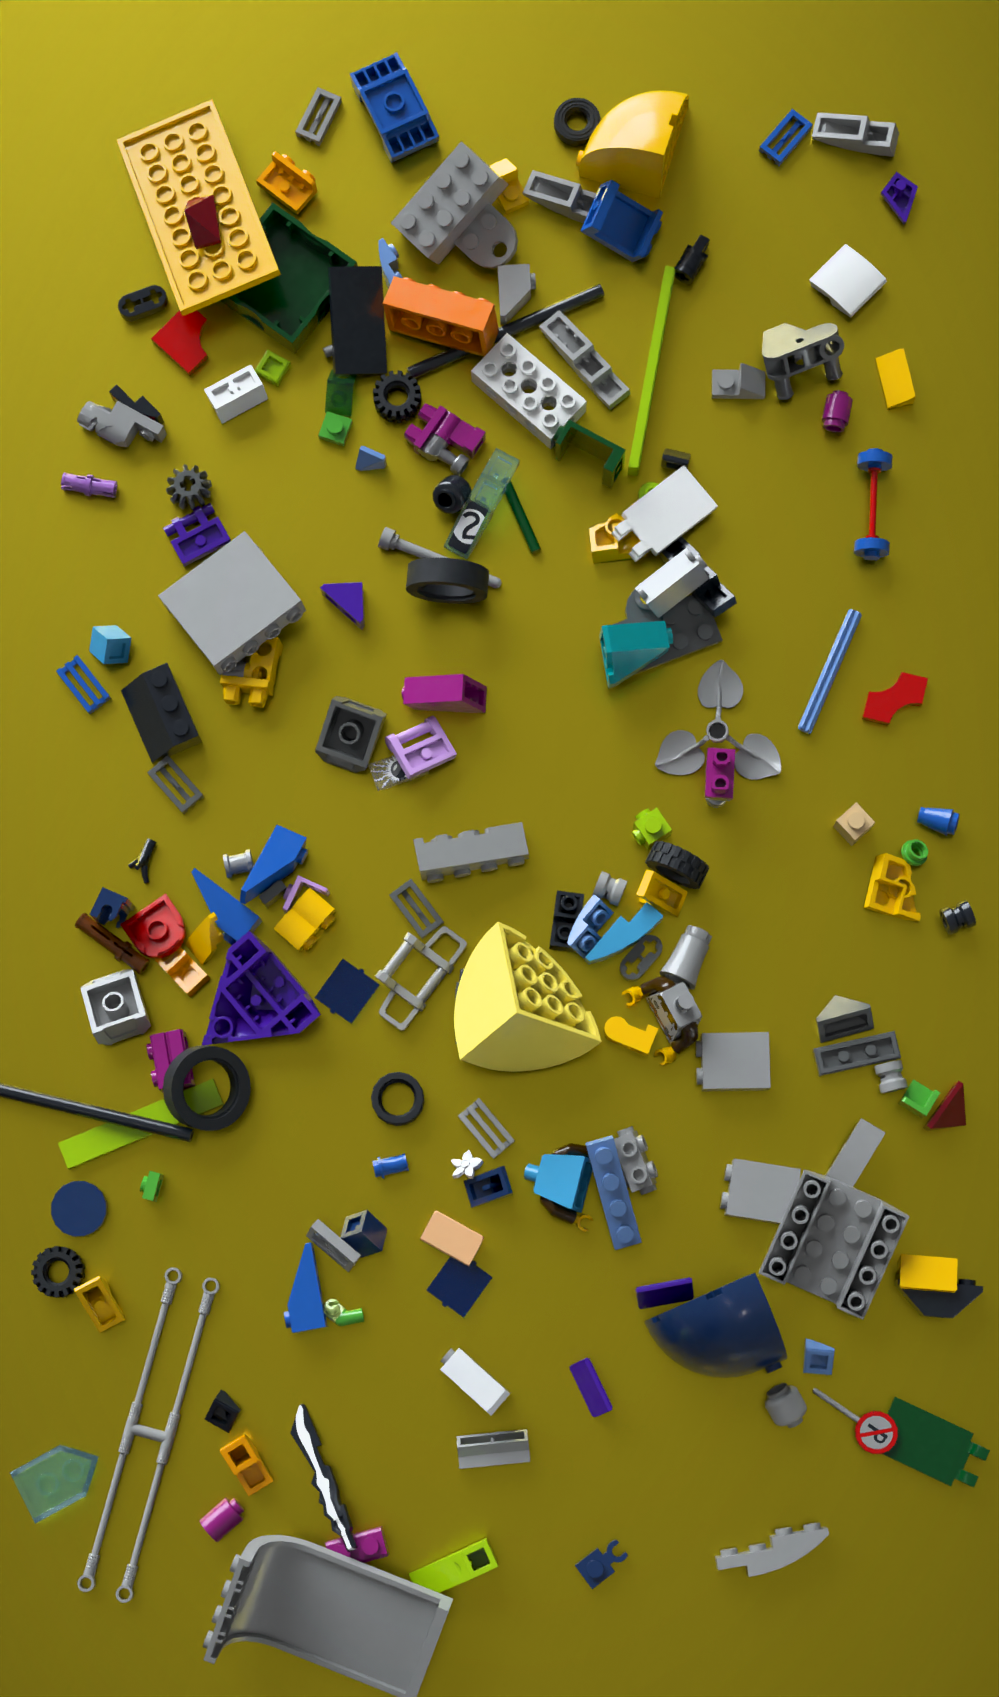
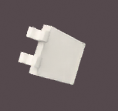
M683 465L626 509L621 515L624 521L615 526L612 535L619 542L628 533L634 532L641 541L632 547V551L629 553L635 562L649 551L656 557L715 511L718 505Z

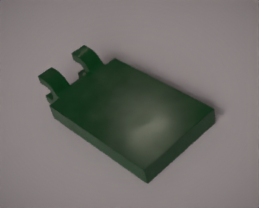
M894 1397L887 1414L895 1421L898 1428V1438L895 1445L889 1451L882 1454L949 1486H952L954 1479L971 1487H975L978 1476L963 1470L969 1455L986 1461L990 1450L971 1442L974 1433Z

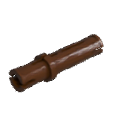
M83 913L76 921L75 927L77 929L79 928L98 944L114 954V959L119 962L123 961L137 971L139 975L149 966L150 960L134 950L131 943L128 941L123 942L88 916L87 913Z

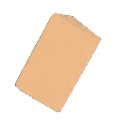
M435 1211L420 1240L469 1267L484 1237L446 1215Z

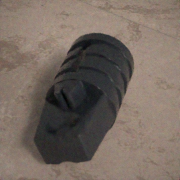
M700 235L693 246L688 244L674 267L676 279L685 284H692L701 266L704 265L708 258L705 251L708 248L710 239Z

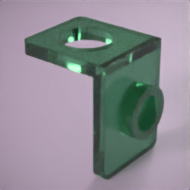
M331 370L327 379L325 413L328 411L340 416H351L353 390L357 375H333V370Z

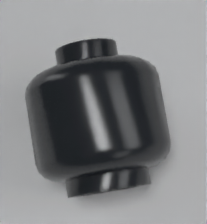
M450 475L435 486L432 493L433 501L440 511L446 514H454L469 503L472 490L464 478L458 475Z

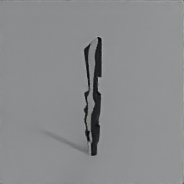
M300 1404L290 1433L315 1472L311 1484L320 1492L319 1503L323 1505L324 1516L331 1521L332 1531L341 1537L347 1552L353 1551L358 1546L353 1537V1526L346 1504L342 1505L340 1500L339 1488L331 1466L325 1465L318 1447L322 1443L307 1407L304 1404Z

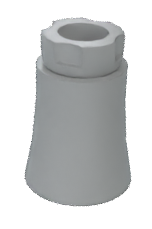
M688 925L669 960L660 971V975L671 979L675 984L684 982L688 989H695L698 974L709 949L708 944L712 936L699 927Z

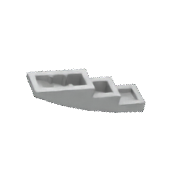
M560 310L539 326L554 348L609 410H612L630 395V389L612 372V367L594 350V345Z
M861 1118L825 1176L853 1187L884 1137L885 1132Z

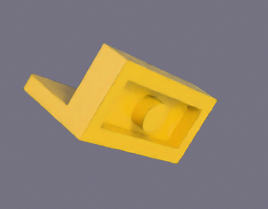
M900 1255L897 1261V1274H900V1288L956 1292L957 1259Z

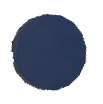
M73 1181L63 1185L55 1193L51 1203V1215L55 1225L63 1233L73 1237H85L94 1233L103 1225L107 1216V1201L96 1185L86 1181Z

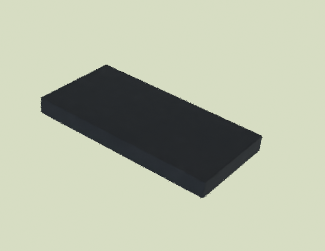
M382 266L329 267L333 375L387 374Z

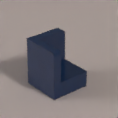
M368 1210L346 1216L340 1238L358 1252L362 1258L382 1251L387 1228Z

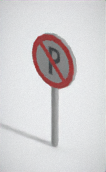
M817 1388L813 1389L815 1395L857 1422L855 1437L858 1444L865 1451L871 1454H882L889 1451L895 1445L898 1438V1428L895 1421L888 1414L881 1411H871L859 1418Z

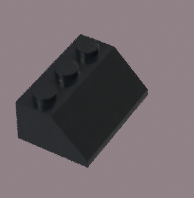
M168 663L142 673L121 690L152 764L161 761L167 755L170 757L202 743Z

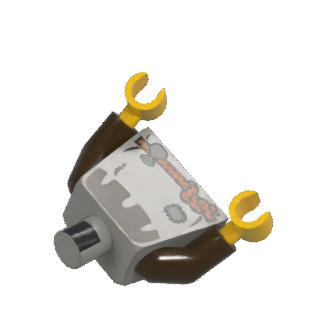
M660 976L641 984L640 987L635 985L622 992V995L630 993L633 997V1000L627 1003L628 1006L641 1001L643 995L646 997L650 1008L671 1044V1047H664L655 1051L654 1056L664 1054V1062L660 1065L674 1062L676 1060V1053L680 1054L698 1039V1024L702 1014L684 982L675 984L671 979Z

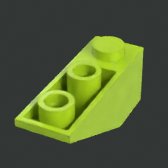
M484 1538L409 1573V1576L413 1583L440 1593L498 1567L499 1564L488 1539Z

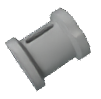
M250 849L246 850L245 853L232 856L223 854L227 878H232L234 874L250 873L254 867Z

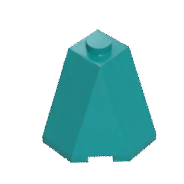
M665 621L615 624L601 627L599 638L608 689L616 687L668 652L669 644H673V634L671 627L666 628Z

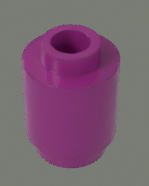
M835 390L826 396L822 417L824 429L831 432H843L845 427L848 426L853 399L848 396L847 392Z

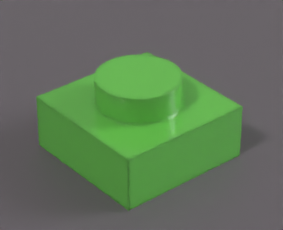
M327 411L318 437L321 440L344 447L353 421L350 418Z
M149 1171V1175L143 1177L140 1186L143 1199L157 1202L164 1178L163 1174Z

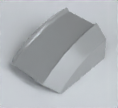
M133 969L121 970L100 977L80 987L92 1034L98 1044L112 1045L118 1041L144 1034L151 1026Z

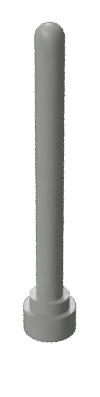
M388 527L384 528L378 543V547L387 551L389 549L395 550L396 548L421 559L448 558L400 539V535ZM489 574L488 585L493 588H499L502 584L501 580Z

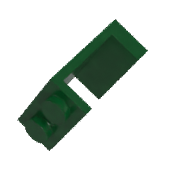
M571 420L567 421L565 427L560 426L553 439L556 441L553 447L555 449V459L561 461L569 445L576 446L606 462L603 467L602 484L612 488L624 467L626 449Z

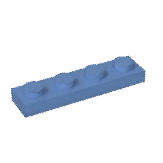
M613 1136L586 1142L587 1152L614 1249L617 1250L642 1243Z

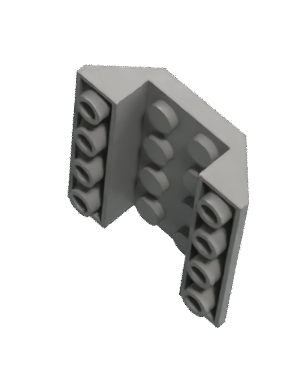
M804 1169L758 1273L784 1285L788 1282L836 1304L838 1309L863 1320L910 1216L883 1200L843 1182Z

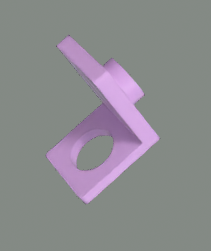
M298 875L294 885L289 884L284 893L283 899L286 902L282 909L284 913H287L294 906L303 886L325 896H329L330 892L327 888Z

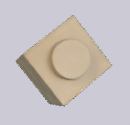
M856 802L836 820L833 827L853 846L873 827L875 821Z

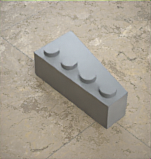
M522 822L488 827L485 829V834H480L479 830H469L458 834V838H452V836H447V834L437 835L431 842L424 843L423 838L413 839L421 879L427 880L428 883L444 880L443 876L452 874L456 878L468 876L471 874V870L481 869L482 872L498 869L497 865L508 863L509 867L524 864L525 859H529Z

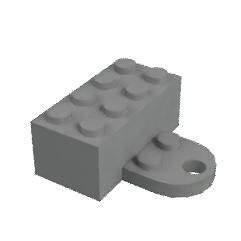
M462 141L391 222L428 259L438 265L455 246L478 265L490 269L498 268V265L508 263L517 250L518 238L516 230L491 205L509 184ZM504 243L507 247L506 254L503 257H496L494 248L496 245Z

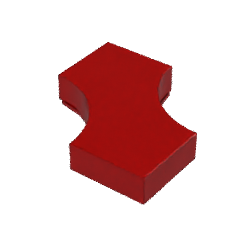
M901 672L897 682L891 688L880 692L869 691L862 719L889 725L893 715L900 709L907 706H921L928 678Z

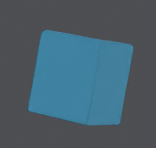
M116 625L93 626L90 652L103 664L128 663L131 637Z

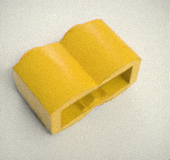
M309 888L277 923L274 930L299 952L303 949L308 951L318 939L315 936L321 928L326 930L334 922L336 917L333 914L336 910L314 890Z

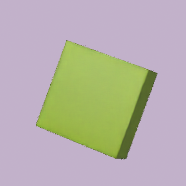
M267 349L255 372L262 379L278 387L290 368L291 362Z

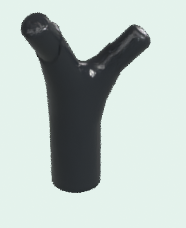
M148 838L139 856L128 864L129 868L134 867L136 870L141 868L145 884L149 883V860L157 842Z

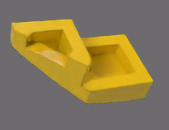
M214 912L202 921L185 943L202 965L212 958L217 949L216 945L224 940L223 934L214 925V922L218 920Z

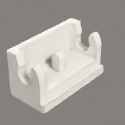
M252 365L204 389L212 408L215 409L222 424L268 399L264 386Z

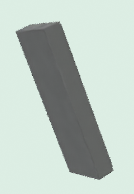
M895 1031L813 1049L819 1076L901 1058Z

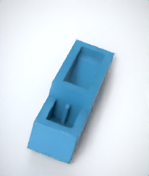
M648 902L643 905L630 922L620 916L585 957V962L588 965L594 964L624 952L637 944L641 938L648 935L663 920L664 916Z

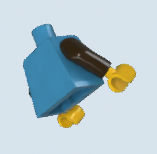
M569 1143L554 1149L551 1154H544L541 1158L540 1166L528 1164L524 1171L525 1180L535 1182L534 1193L540 1195V1203L553 1217L569 1224L576 1223L578 1229L585 1232L588 1231V1229L581 1227L580 1221L583 1218L593 1221L592 1217L587 1214L577 1215V1212L582 1213L592 1174V1166L586 1145Z

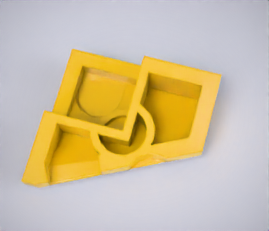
M616 513L609 517L605 523L597 524L589 529L593 563L632 558L629 555L632 547L641 542L634 532L631 531L619 542L612 535L615 526L624 521L621 515L619 516Z
M887 853L876 856L864 908L914 922L920 921L921 915L920 912L916 913L913 898L916 895V890L911 882L912 871L910 864L904 859Z

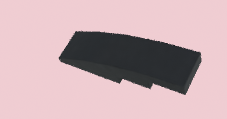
M680 537L658 555L666 564L685 548L690 550L693 556L697 553L700 555V553L683 537ZM707 566L704 570L709 579L691 594L716 618L737 604L735 596L719 582L718 575Z

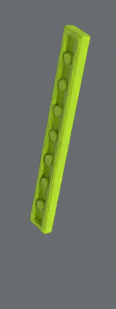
M665 266L628 466V475L632 476L639 474L674 283L675 269L670 266Z

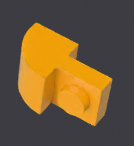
M246 1434L220 1449V1453L233 1474L237 1476L248 1496L273 1482V1478L261 1460L256 1447Z

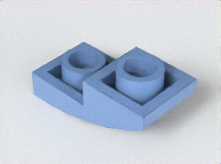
M381 238L378 240L380 263L386 285L389 289L394 276L403 277L397 270L399 269L397 261L399 254L393 244L388 245Z
M593 895L582 909L572 927L567 942L583 959L601 939L597 931L614 913L596 895Z

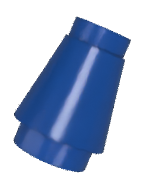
M921 807L917 823L946 836L947 834L954 835L960 814L955 813L954 809Z

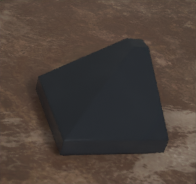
M220 1390L205 1420L229 1433L241 1410L225 1391Z

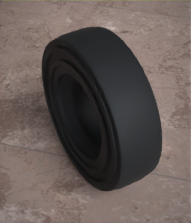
M568 99L555 112V132L568 145H586L594 129L601 121L600 113L596 106L587 99ZM575 113L584 115L588 122L586 127L579 131L572 130L567 124L568 118Z

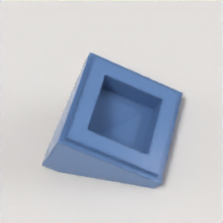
M365 446L360 447L355 466L356 470L364 471L386 467L385 455Z
M805 1339L803 1373L832 1375L835 1349L817 1341Z

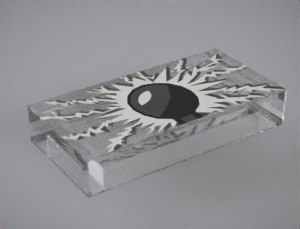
M395 756L368 764L377 791L429 774V771H426L408 779Z

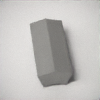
M527 1429L457 1436L459 1469L530 1462Z

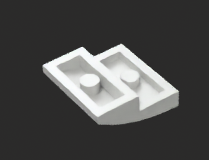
M846 244L809 280L813 288L830 298L831 304L850 318L887 282L886 278L870 262Z

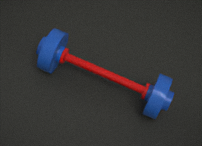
M878 448L868 449L857 455V467L871 474L869 535L854 542V554L863 557L865 560H878L880 557H885L889 555L890 542L876 535L878 474L881 471L892 468L893 456Z

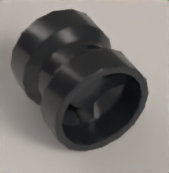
M967 900L957 903L956 908L946 907L939 910L941 921L949 935L957 933L963 926L970 928L976 925L974 913Z

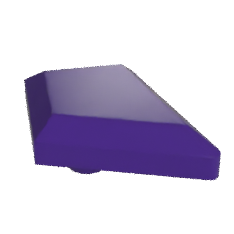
M896 172L881 191V195L901 222L905 224L918 186Z

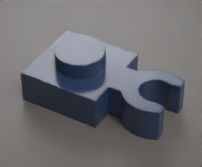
M617 1539L612 1540L608 1544L605 1553L602 1554L597 1547L575 1564L592 1589L615 1572L611 1566L613 1562H622L627 1558L628 1554L626 1551L620 1556H615L612 1553L613 1547L619 1543Z

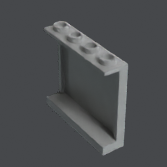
M245 531L158 595L169 613L175 617L219 675L233 670L238 661L246 655L254 654L262 643L278 636L282 628L289 623L298 621L306 611L301 599Z

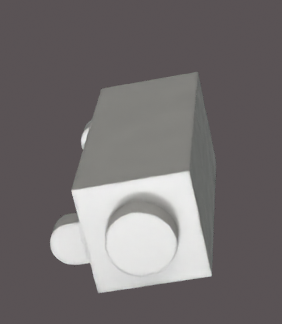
M685 548L635 587V589L656 617L659 618L709 579L704 570L707 564L698 553L693 556L690 550Z

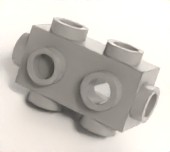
M633 1126L618 1131L619 1137L615 1138L614 1142L627 1188L630 1187L632 1193L639 1190L641 1195L656 1190L655 1184L657 1182L655 1178L658 1177V1172L653 1161L649 1162L645 1151L648 1150V1146L644 1136L638 1135V1132L634 1131Z

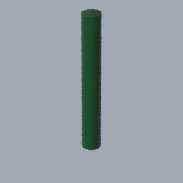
M510 478L500 481V484L531 554H535L541 551V547Z

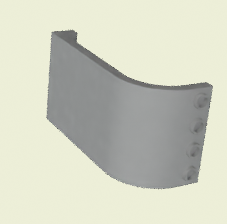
M265 1535L257 1537L247 1544L241 1556L235 1555L230 1571L234 1573L232 1581H226L221 1593V1597L225 1598L223 1606H217L212 1618V1622L216 1623L214 1631H208L203 1643V1648L207 1649L204 1661L215 1664L222 1649L231 1643L241 1641L258 1642L278 1648L397 1697H417L453 1598L315 1543L291 1536Z

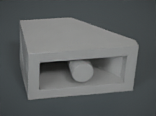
M529 264L498 265L500 325H506L531 299V289H536L535 273H530Z

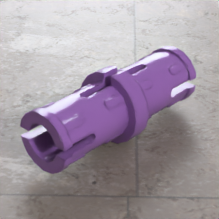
M64 472L62 475V490L82 492L85 496H91L92 494L111 498L116 496L117 481L94 478V475L90 474L79 476Z

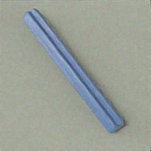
M848 610L799 723L798 729L804 733L810 734L861 619V613L856 610Z

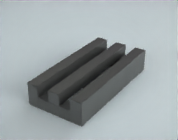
M168 755L147 772L183 814L190 807H193L198 800L204 798L203 794ZM169 764L195 794L192 798L169 774L164 766ZM160 771L187 801L185 804L182 805L156 775L157 772Z
M412 879L389 894L390 898L422 940L429 933L435 931L437 927L444 924V921ZM409 887L434 918V923L431 924L408 894L406 890ZM403 895L427 927L426 929H421L397 896Z

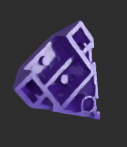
M248 931L228 949L223 975L220 977L209 1017L210 1022L202 1045L301 1033L321 1015L308 992L276 954L251 931Z

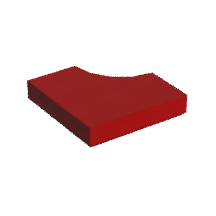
M179 310L151 338L152 342L189 376L208 359V355L202 348L200 341L202 330L208 321L198 310L184 316Z

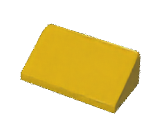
M904 348L877 357L875 361L887 409L913 404L916 396Z

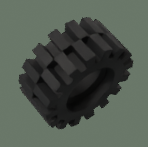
M399 370L398 374H393V371H390L389 376L386 377L383 374L381 381H376V388H373V400L377 412H380V416L383 419L387 417L389 422H393V419H395L397 423H402L401 419L405 418L406 421H409L410 416H415L417 409L420 410L422 401L421 389L417 380L411 378V374L406 373V375H403V372ZM394 388H401L406 391L408 398L404 404L395 406L388 402V393Z
M54 1246L44 1249L43 1253L40 1252L37 1255V1260H34L32 1264L34 1269L31 1270V1275L34 1276L33 1283L37 1285V1289L47 1296L56 1298L67 1297V1295L75 1293L74 1288L82 1285L81 1281L85 1278L83 1273L85 1265L82 1264L80 1255H77L72 1249L61 1246ZM55 1261H63L69 1269L67 1279L61 1283H54L48 1276L49 1266Z

